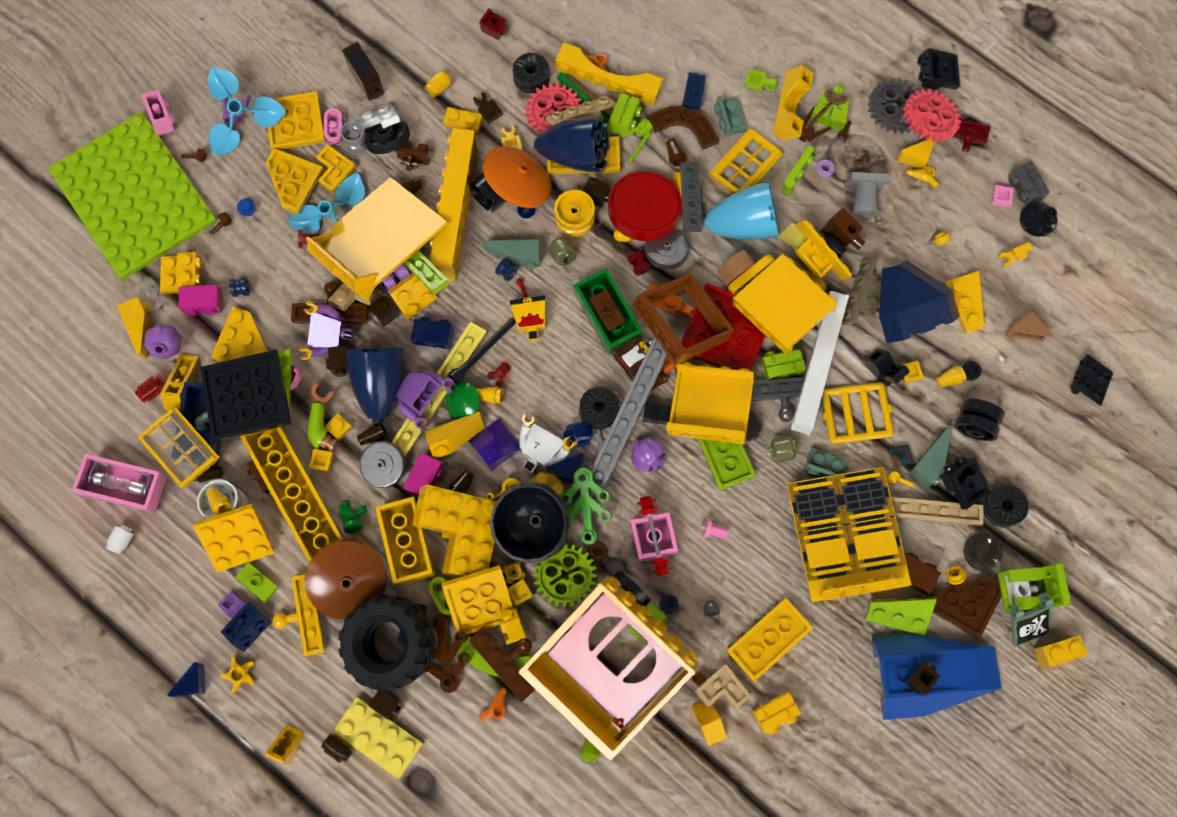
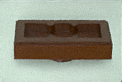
M607 290L589 298L608 332L625 323Z

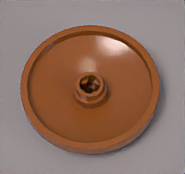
M350 539L337 540L320 548L309 561L305 573V589L313 606L326 616L342 620L360 602L371 597L383 595L387 583L386 569L379 554L369 545ZM344 580H349V581H350L349 584H346V583L343 584L342 582H343Z

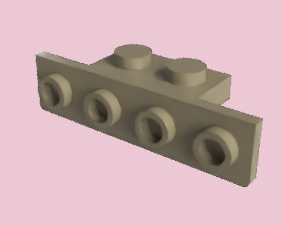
M877 256L864 258L860 263V269L848 298L842 325L855 324L860 311L868 316L875 315L881 294V279L873 274L878 260Z

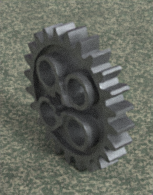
M893 78L889 82L884 80L882 84L879 83L873 89L869 96L870 100L867 105L870 106L868 112L872 113L870 118L877 119L874 124L880 123V129L887 127V133L890 129H893L894 134L898 130L901 134L905 130L908 133L912 130L908 129L910 123H905L907 118L902 116L905 113L902 109L905 106L906 99L911 94H914L915 91H919L920 88L914 89V83L910 86L907 85L908 80H905L904 83H901L900 78L897 82Z

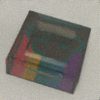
M909 444L888 449L893 468L913 464Z

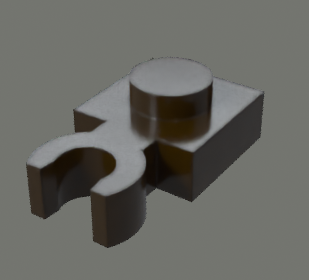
M481 92L483 99L477 100L476 97H473L474 104L479 107L478 112L482 114V117L489 125L501 117L503 112L493 99L487 101L486 94Z

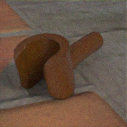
M848 121L844 130L837 134L836 140H838L839 136H843L845 138L843 143L847 141V133L852 124L851 121Z
M198 148L196 154H181V159H196L199 162H204L208 153H204V149Z
M226 212L219 214L220 222L209 232L211 235L215 234L223 226L231 224L232 220Z
M698 672L696 676L692 675L689 679L697 686H700L707 678Z

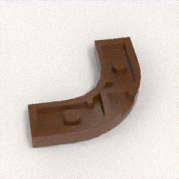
M671 106L647 115V119L653 126L654 133L673 126H683L692 131L702 150L719 144V139L712 125L697 110L695 112L686 109L685 106Z

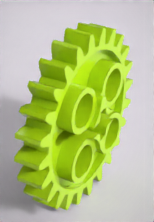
M566 543L558 554L539 562L540 566H534V569L539 571L533 574V577L539 579L534 582V585H540L536 590L537 593L544 592L541 598L545 599L548 597L549 605L555 601L556 608L560 603H563L564 609H566L567 603H570L571 607L574 608L575 601L581 605V598L586 599L588 597L586 593L593 592L590 586H596L592 579L597 578V575L592 574V572L597 568L590 566L594 560H587L589 553L587 552L582 555V548L576 551L574 544L571 549H568ZM572 558L575 564L572 567H566L564 560ZM579 566L581 567L579 571H576L569 575V580H565L564 578H562L561 580L557 581L554 585L549 584L550 582L561 578L562 572L565 571V573L567 574L573 571L575 568ZM548 568H556L557 574L554 577H549L546 574ZM576 575H582L585 580L582 584L577 585L573 582V578ZM561 584L567 587L566 593L562 595L556 592V587Z

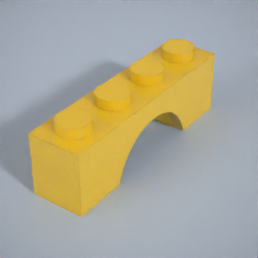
M803 65L786 70L773 129V134L784 142L799 138L802 133L804 121L796 115V108L802 96L811 89L814 75Z

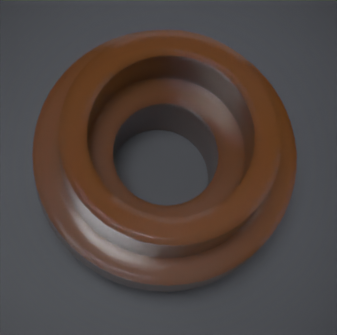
M595 542L590 545L588 553L591 559L599 562L607 557L608 548L602 542ZM595 549H601L602 553L600 555H596L594 553Z

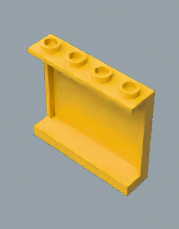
M784 254L780 255L733 297V305L786 356L802 337L831 311L834 313L837 307L836 299L830 294L827 295L819 283L813 282L806 271L800 270L795 262Z
M688 362L677 364L670 420L667 422L666 427L668 435L745 444L754 385V372L744 368L731 370L730 367L726 366L712 368L711 365L707 364L694 366Z

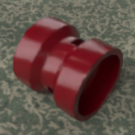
M643 250L636 251L627 258L629 264L633 266L635 276L643 275L652 268L650 263L646 261V255Z

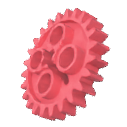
M549 83V88L542 85V90L536 88V94L531 93V99H527L528 105L525 106L527 123L531 124L532 130L536 129V134H539L553 126L546 122V116L551 115L553 112L567 110L571 106L581 105V98H577V92L572 94V88L566 90L565 84L562 88H559V83L555 87Z
M921 89L920 92L915 91L914 94H911L904 103L905 106L902 110L905 113L902 116L907 118L905 123H910L908 129L915 130L914 135L919 133L920 139L924 136L927 142L931 138L933 143L937 140L942 143L944 139L948 141L950 137H953L960 127L961 120L959 118L961 114L957 113L959 108H954L955 102L950 103V97L944 98V93L938 95L937 90L932 93L930 89L926 92L924 89Z

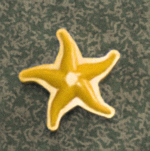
M231 657V670L226 674L221 673L220 677L232 681L233 688L231 691L235 693L242 682H247L250 685L255 684L252 677L248 674L250 667L255 663L252 661L240 665L236 661V657Z

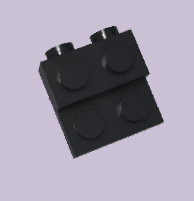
M927 48L919 55L917 64L920 65L921 71L918 79L922 81V87L938 90L940 87L957 90L960 87L958 55Z
M962 456L954 460L955 465L951 464L944 467V473L940 475L947 492L955 493L961 510L970 508L989 493L975 457L966 458Z

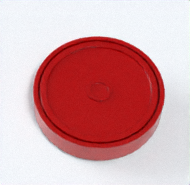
M634 172L623 176L613 185L609 194L608 215L613 226L623 235L638 241H654L670 234L679 222L682 211V198L677 187L666 177L653 172Z

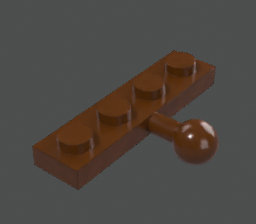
M333 281L327 282L324 286V292L327 294V303L313 304L329 305L328 299L339 288L338 284ZM292 303L291 322L310 323L311 315L307 314L303 309H310L311 306L306 303ZM351 304L345 312L333 307L345 319L344 324H367L368 322L367 304Z
M484 627L468 640L521 702L536 690L518 673L521 669L513 661L521 653H528L531 650L532 642L529 638L526 637L518 640L516 647L509 654L502 649Z

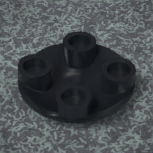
M1030 202L1020 214L1021 227L1026 233L1035 237L1047 236L1057 226V210L1043 203Z

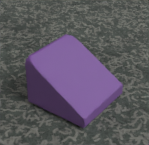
M231 590L218 606L227 616L233 619L246 605V602Z

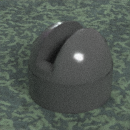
M710 600L705 603L703 608L705 616L720 614L717 602Z

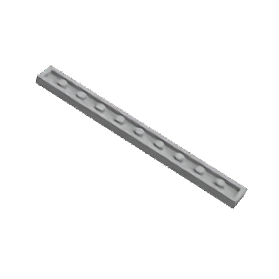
M655 336L591 469L593 481L604 490L668 356ZM589 488V495L599 503L598 494ZM591 508V517H592V515H593V513H594V510Z

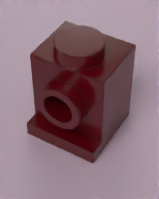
M488 8L479 21L481 32L498 41L508 31L507 19L492 12L490 8Z

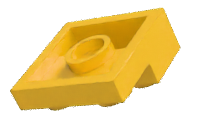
M196 252L177 253V256L161 257L160 292L162 294L179 293V287L202 285V276L200 274V268L203 267L202 258Z

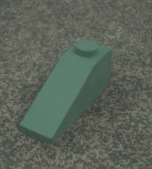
M539 239L483 241L485 252L501 259L507 258L510 263L521 268L535 269L540 267Z
M949 426L943 430L909 472L926 488L932 484L936 486L942 479L940 474L944 471L943 468L946 463L952 428Z

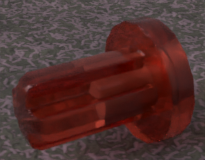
M298 229L297 236L294 235V242L298 241V248H302V244H307V237L312 238L320 236V234L302 233V230Z
M502 362L495 372H489L487 374L489 383L492 386L502 387L504 384L503 378L511 370V366L507 362Z

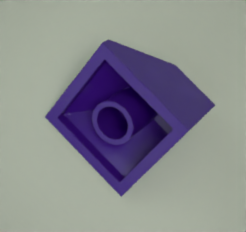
M500 419L468 441L490 471H493L521 450L518 442Z

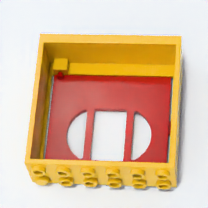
M608 575L518 673L611 761L695 673L699 660L693 650H687L682 645L683 642L677 635H672L666 630L667 626L662 621H657L651 616L652 613L646 606H641L637 603L636 597L631 592H626L621 588V583L615 577ZM602 592H604V594L593 604V606L584 615H582V613L593 603V601ZM606 617H621L622 620L594 650H591L589 637L593 626L599 620ZM574 623V626L569 630V632H568V633L557 643V645L547 654L546 652L557 642V640H558V639L569 629V627ZM629 623L648 641V644L619 675H616L597 655ZM651 649H655L656 665L653 672L644 680L625 682L623 679ZM683 666V668L672 678V680H671V681L651 700V702L629 723V725H628L626 728H624V726L642 709V707H643V706L663 687V685Z

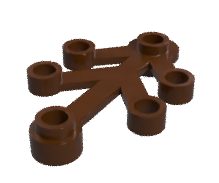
M436 614L432 619V624L437 629L440 652L434 648L433 658L442 664L443 672L434 667L432 661L429 663V669L425 672H429L440 680V687L444 692L452 693L459 687L460 680L458 676L465 665L471 661L470 653L460 652L457 656L458 663L452 670L451 662L462 644L467 642L468 636L465 632L455 633L454 643L449 649L445 629L449 626L450 620L447 615ZM440 618L441 624L438 626L437 620ZM460 634L463 635V640L461 642L458 639ZM464 654L467 656L465 662L462 661V656ZM448 679L451 680L450 686L446 683Z

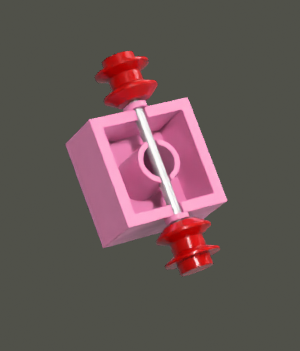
M645 496L640 498V502L636 503L642 508L639 514L645 515V517L630 520L638 563L653 560L650 565H654L656 570L652 573H657V577L668 575L669 570L672 568L667 567V562L670 559L666 558V556L678 553L670 513L653 515L658 510V507H653V502L656 499H652L651 496Z

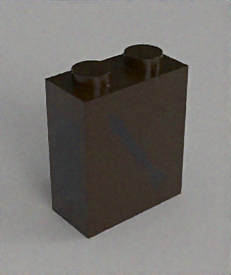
M356 42L344 48L342 52L348 69L367 99L371 101L379 98L384 94L379 74L359 43Z

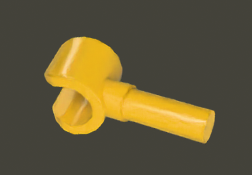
M896 471L890 472L886 476L887 482L892 485L899 481L910 487L914 486L913 482L900 477V474Z

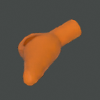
M604 54L585 55L591 63L607 72L605 68L607 56Z
M502 687L499 690L498 694L490 702L487 710L478 714L481 721L491 716L497 720L505 716L506 687Z

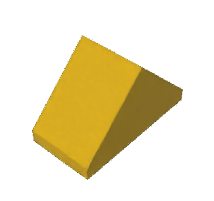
M930 138L928 142L925 140L901 150L897 160L915 168L923 169L929 160L934 146L932 139Z
M702 702L691 707L708 746L727 738L721 718L713 704L707 707Z
M286 725L265 752V756L282 764L291 763L304 733Z

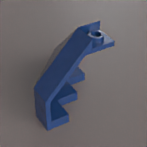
M906 260L900 265L882 269L879 319L886 343L907 340L911 338V335L926 333L936 329L935 326L939 324L947 325L960 317L952 289Z

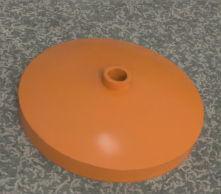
M499 146L493 148L483 161L484 176L490 187L506 201L523 208H536L543 205L549 198L552 190L549 175L543 166L528 153L514 147Z

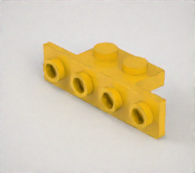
M805 219L795 224L806 240L794 252L817 279L822 278L830 269L834 271L841 281L852 277L849 268L839 260L836 252L829 248L825 239L814 230V226Z

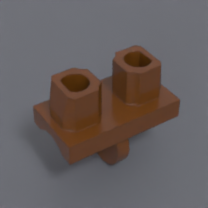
M407 140L400 148L395 150L397 152V159H401V164L406 165L407 171H411L413 167H419V164L429 166V148L426 144L420 143L417 150L412 149V142Z

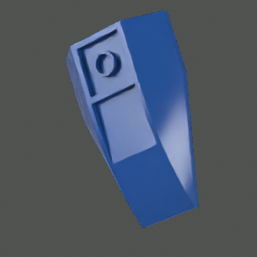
M917 634L871 637L874 658H878L883 689L884 699H880L883 720L924 717L1002 688L995 647ZM922 662L932 664L937 669L936 672L941 676L926 696H919L904 683L917 665ZM920 674L919 680L923 682L924 676Z

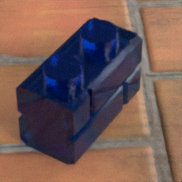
M428 317L415 318L411 334L412 344L450 350L454 332L453 325L450 321L440 319L437 322L431 321Z

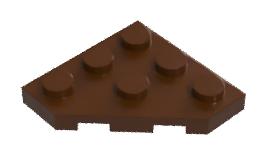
M988 576L933 590L930 597H936L937 599L933 614L974 638L980 639L1002 594L999 582Z

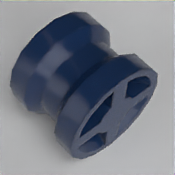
M504 258L496 267L495 273L502 275L504 280L508 282L516 274L518 266L510 264L509 260Z
M246 277L240 280L230 279L229 287L232 297H238L239 295L249 296V283Z

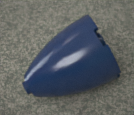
M602 115L566 120L540 133L534 139V149L546 159L563 167L586 172H603L607 166V161L604 158H606L607 150L610 148L608 125L603 123L604 116Z
M372 348L346 350L349 380L359 406L366 417L372 419V423L384 422V418L389 417L398 398L396 394L402 383L404 370V349Z

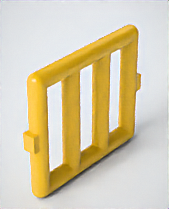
M883 382L823 390L822 402L824 413L822 416L823 421H826L831 444L893 437L894 430L890 415L892 413V406L888 404L885 384ZM878 390L885 430L874 431L867 391ZM859 392L866 433L855 434L848 394ZM829 396H841L848 435L836 436Z

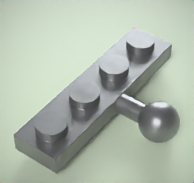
M805 377L754 381L751 401L780 399L779 419L783 422H789L793 419L794 412L789 408L788 399L800 397Z

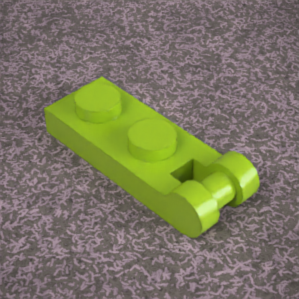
M808 145L785 179L782 187L784 195L792 193L795 181L802 178L805 173V166H810L814 160L813 152L815 148Z

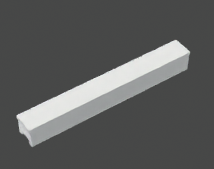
M830 291V295L836 299V311L834 313L831 311L820 321L791 425V430L808 436L814 427L849 298L847 294L844 295L834 291Z

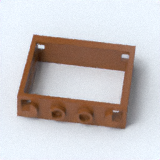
M691 273L639 294L632 306L675 365L727 342L735 331ZM682 290L689 296L717 334L685 349L652 304Z

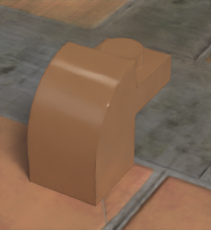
M742 250L724 262L716 272L728 286L758 261L756 256L750 251Z

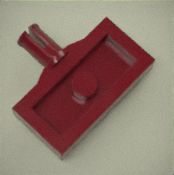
M959 118L961 120L960 127L953 137L964 141L962 151L969 152L971 143L985 146L991 127Z

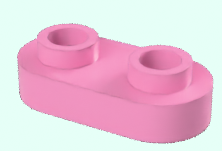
M331 108L324 114V136L329 143L337 144L342 140L340 130L343 126V116L340 110Z

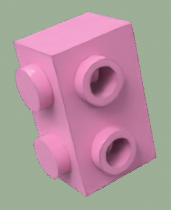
M155 90L141 94L156 135L174 131L172 124L175 123L172 112H167V109L170 108L167 99H162L160 91Z

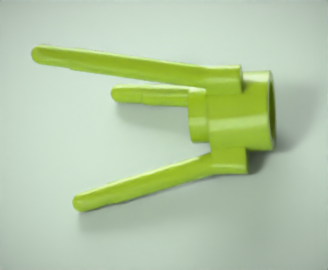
M646 118L637 122L636 127L626 133V136L634 132L639 137L643 136V139L628 160L629 163L633 161L646 140L651 136L650 131L653 129V126Z

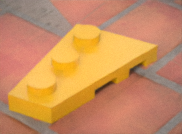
M979 271L946 281L944 285L953 291L960 316L958 319L964 333L968 334L983 329L985 324Z

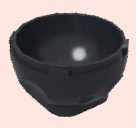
M540 482L520 483L503 492L495 503L490 520V532L494 543L512 559L525 563H539L558 554L567 543L570 528V512L563 499L548 485ZM534 517H538V518H539V523H538V524H535V523H534V521H533Z

